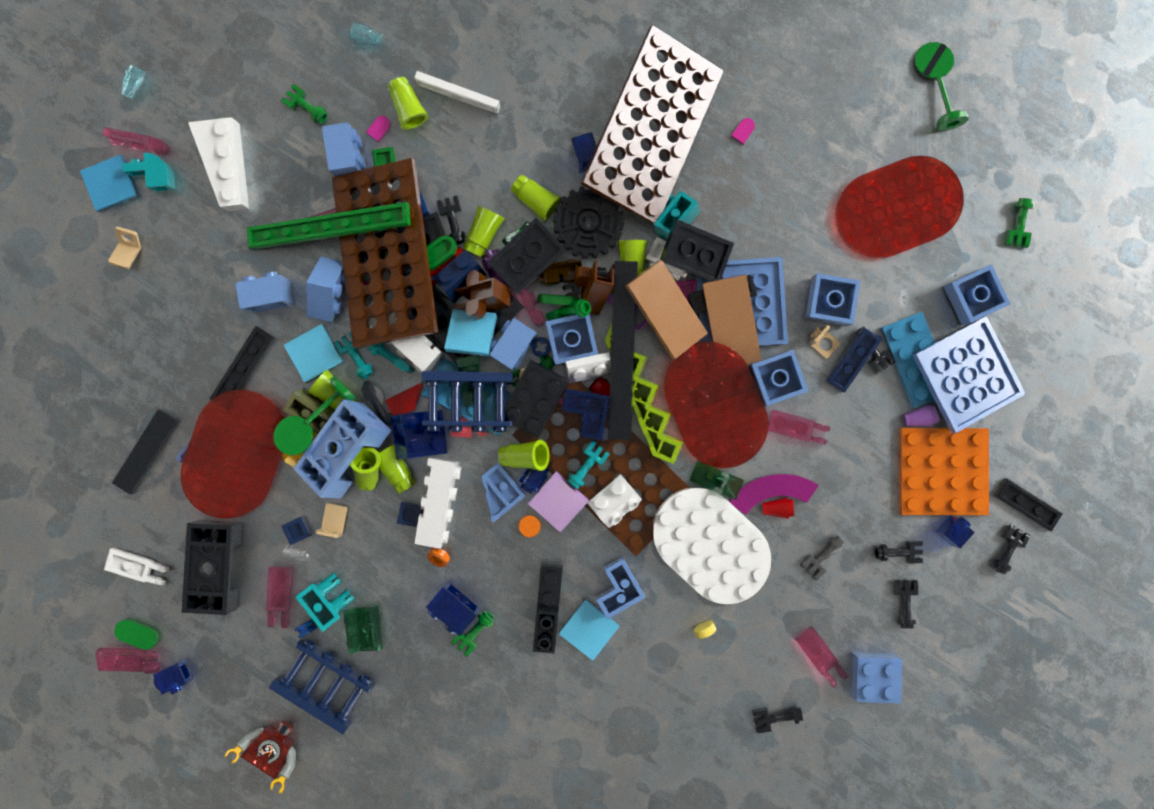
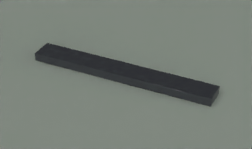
M637 261L614 262L608 439L631 440L636 302L625 285L637 277Z

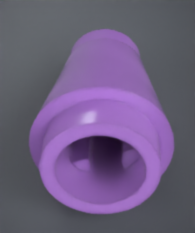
M926 405L904 414L907 427L934 426V423L939 422L935 406Z

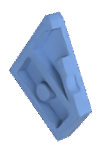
M499 462L482 475L491 514L490 517L492 522H495L521 501L526 494Z

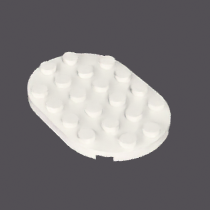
M686 488L669 496L657 510L653 521V542L658 554L701 596L719 604H735L749 599L764 585L771 567V552L764 535L723 496L707 488Z

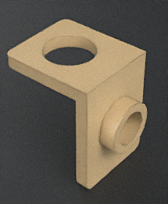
M116 227L115 232L119 243L108 262L111 265L129 269L142 247L135 231ZM122 234L129 235L133 240L125 238Z
M829 325L822 328L817 327L810 335L812 339L808 342L825 359H828L840 345V342L828 332ZM823 338H828L832 343L828 351L820 348V341Z
M327 503L321 529L316 530V534L334 538L342 536L348 507Z

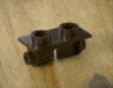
M581 259L554 262L539 276L540 284H559V276L564 277V283L574 282L575 269L582 266Z

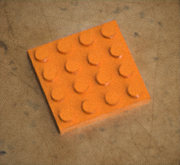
M899 428V514L989 515V428H964L953 434L949 428Z

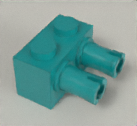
M681 190L676 196L670 194L666 203V209L657 218L656 222L653 223L656 234L667 241L674 219L691 224L700 213L698 202Z
M334 572L319 584L311 583L294 596L322 632L340 618L339 612L355 600L352 595L345 599L350 594L347 589L331 602L325 599L328 592L341 584L338 578L331 582L337 577Z

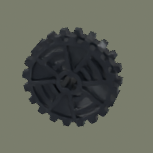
M584 186L579 187L577 192L572 189L569 191V197L563 196L561 198L562 205L556 206L555 212L557 215L553 217V223L557 224L554 226V234H559L557 240L560 243H564L563 247L566 249V252L571 250L573 251L572 256L576 257L580 254L582 259H587L590 255H592L593 259H596L599 253L603 255L608 254V248L613 249L616 246L615 240H620L622 235L620 231L624 228V222L621 221L624 214L622 211H619L620 206L590 189L585 190ZM586 218H590L594 225L591 224V227H586V223L583 220L586 222Z

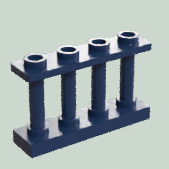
M422 371L421 384H426V387H429L428 421H422L421 428H426L427 432H438L440 428H449V432H462V428H471V432H485V428H493V432H507V429L512 427V422L505 421L504 388H507V385L512 383V373ZM440 384H449L451 388V421H437L438 387H440ZM462 384H471V388H473V421H460V388ZM484 385H493V388H495L496 421H482V388H484Z
M301 639L295 645L300 650V653L287 674L275 678L269 689L343 735L352 723L348 715L363 691L370 693L375 684L372 683L370 677L354 672L351 665L335 660V656L330 652H322L316 648L317 645L311 640ZM310 656L318 661L319 664L304 688H298L293 685V679L306 658ZM327 667L337 673V676L322 700H317L311 696V691ZM347 679L355 684L356 687L341 711L336 712L330 708V702L343 681Z

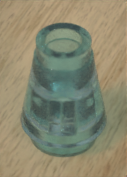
M360 21L358 23L353 22L349 39L354 40V43L380 46L383 33Z
M129 64L128 69L125 68L121 94L134 99V96L147 79L145 77L147 72Z

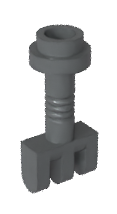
M838 535L830 539L832 544L822 555L815 559L810 554L800 564L802 568L811 564L806 570L809 575L817 570L812 577L815 581L827 571L822 565L837 550L841 552L845 550L844 547L847 544Z

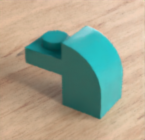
M143 153L144 160L131 159L130 163H122L123 172L129 176H145L146 188L154 192L176 190L175 176L171 166L152 153Z

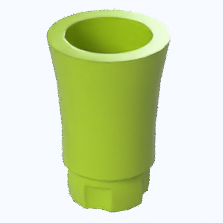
M406 77L391 80L387 87L395 106L401 129L410 130L425 123L429 115L420 104Z
M520 175L511 187V191L518 196V199L526 204L543 222L553 215L556 211V206L561 202L562 197L550 192L533 179H529L524 175Z
M478 205L475 218L466 237L468 240L465 242L463 249L482 257L485 248L488 249L505 218Z
M648 240L618 241L620 261H637V276L645 271Z
M328 369L321 374L308 391L309 394L323 402L336 392L330 384V379L333 375ZM340 395L329 406L336 410L344 398ZM357 398L353 400L355 402H360Z
M543 440L510 444L500 447L498 451V462L501 466L543 471L549 463V448Z
M397 442L379 452L381 456L379 469L385 475L390 485L394 486L398 494L416 484Z
M368 446L362 447L350 466L353 470L357 487L360 490L371 491L376 487L379 479L378 471L381 456L376 449Z

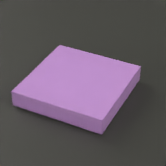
M556 471L528 504L561 532L589 500Z

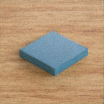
M121 155L80 170L97 212L138 197L131 176L123 172L122 163H125V160Z

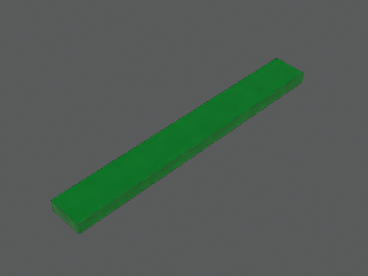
M402 202L247 227L248 249L255 250L411 226L409 203Z

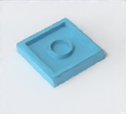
M453 309L444 347L445 351L489 356L497 319L496 313L486 312L482 319L477 320L469 316L466 310Z
M323 324L284 344L304 383H308L327 369L331 370L344 362Z
M585 598L559 631V635L593 661L620 626L611 618L607 620L604 613Z

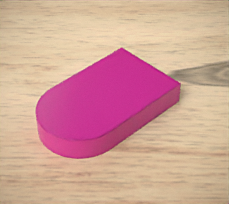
M386 116L377 117L366 133L379 142L389 130L390 120Z
M744 118L731 137L744 145L755 128L754 121L750 118Z

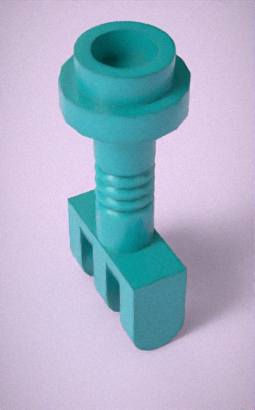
M345 335L341 337L345 344L343 347L338 340L335 341L334 344L341 355L348 353L358 368L355 372L358 377H361L363 380L373 374L371 364L365 365L356 348H353L352 341L349 342Z
M385 343L369 346L368 350L371 351L373 356L379 354L400 370L409 374L414 372V367L389 352L384 347Z
M594 441L583 452L588 456L585 463H583L575 475L570 473L568 476L569 480L567 482L576 489L580 486L583 487L585 483L582 479L596 462L601 466L610 455L606 451L602 458L598 456L603 449L601 446L593 452L591 449L596 445Z

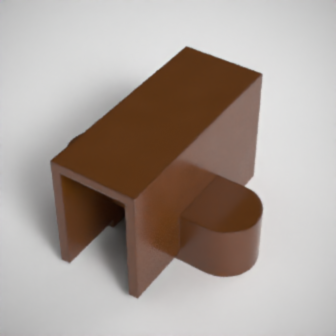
M595 260L592 268L585 266L577 267L574 274V283L582 287L581 299L590 303V313L595 315L600 314L609 294H613L614 264H612L606 277L597 275L598 260Z
M472 270L468 273L465 287L455 289V292L469 299V301L454 305V307L466 310L469 316L477 320L482 319L486 312L510 307L511 288L495 278L487 279L486 276L477 270Z

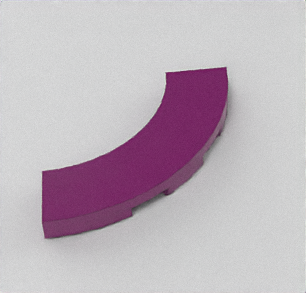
M772 474L745 484L730 498L729 502L747 515L755 505L775 496H790L807 503L819 485L796 475Z

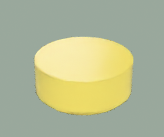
M709 620L694 627L693 631L696 638L703 639L711 636L716 631V627L713 621Z

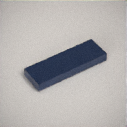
M863 326L826 381L845 393L883 338Z

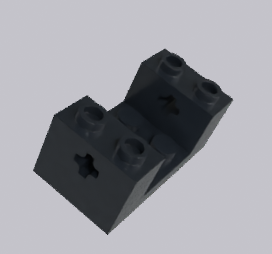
M197 520L187 523L181 613L227 615L237 610L238 587H231L233 547L241 544L242 522ZM206 562L213 566V572L210 575L203 571V565Z

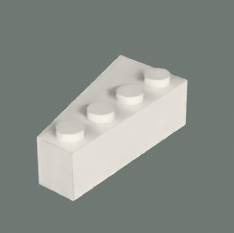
M232 117L188 122L219 206L228 212L249 209L240 124Z
M395 312L391 313L388 318L389 323L394 324L397 320ZM372 317L369 319L368 325L370 328L375 327L377 323L376 318ZM425 336L386 343L388 345L392 343L397 348L396 352L402 358H408L412 361V366L421 374L422 371H432L446 355Z
M430 457L428 458L427 466H431V471L428 470L425 476L424 485L427 488V492H424L422 496L421 509H423V513H420L414 544L441 549L443 544L448 542L449 531H446L447 523H451L454 510L450 509L451 502L455 501L458 488L454 487L456 479H460L462 467L459 466V461Z

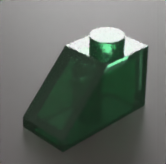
M697 461L689 480L734 500L737 499L744 483L743 479L700 461Z

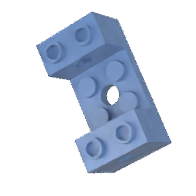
M343 399L293 469L319 497L342 498L353 483V480L345 473V470L363 446L379 448L391 430L364 403ZM334 443L337 444V452L335 454L332 453V445Z

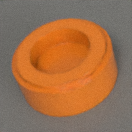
M526 515L519 522V531L525 537H534L540 531V521L533 515Z
M432 547L427 554L428 560L437 567H445L450 560V556L443 549Z

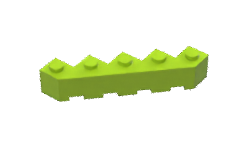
M612 323L605 338V342L608 349L610 350V353L612 345ZM634 351L632 406L642 431L646 436L652 455L674 464L684 441L664 433L672 413L652 405L660 384L640 377L648 356Z

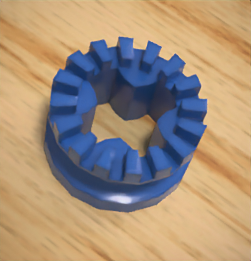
M539 337L533 340L531 348L535 356H547L550 353L551 345L548 339ZM538 342L547 344L545 352L542 353L535 350Z
M312 619L294 629L295 632H299V639L306 636V633L309 634V632L311 633L317 629L316 626L312 625Z

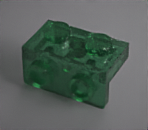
M378 605L356 606L344 610L348 653L355 654L360 651H379L383 649Z

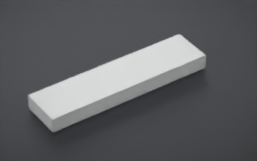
M416 72L414 78L420 87L495 114L499 112V100L422 72Z

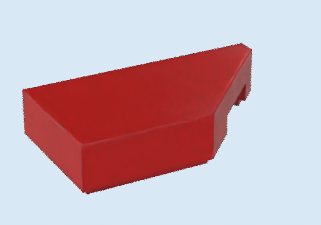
M419 383L385 400L390 412L394 416V420L416 409L423 384Z

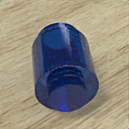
M546 468L543 471L526 469L519 480L522 483L520 487L529 494L533 491L537 493L547 479L549 469Z

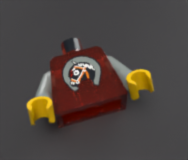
M282 721L278 728L269 725L266 729L259 727L248 732L235 745V749H230L226 752L225 757L229 753H234L236 758L230 763L233 764L238 760L239 753H242L241 758L275 779L271 783V791L274 785H282V788L279 790V794L284 791V781L289 779L296 765V750L293 747L295 741L288 736L293 726L287 721Z

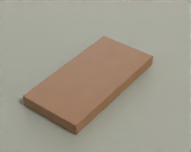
M658 260L625 285L672 359L679 357L708 334L662 260Z
M746 274L702 283L718 369L762 361Z

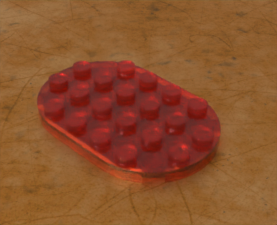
M922 155L904 158L859 176L843 190L835 209L836 227L842 240L854 252L857 251L869 258H888L933 241L949 232L955 226L962 213L964 204L963 188L956 173L939 159Z
M704 341L695 343L679 357L671 360L664 376V394L682 439L690 453L700 462L716 468H732L752 459L766 440L768 416L751 372L740 354L724 344Z
M231 390L214 397L199 414L181 466L180 480L185 496L202 513L223 519L240 517L257 508L267 496L282 452L278 450L274 443L273 435L276 426L284 419L276 404L268 397L251 390Z

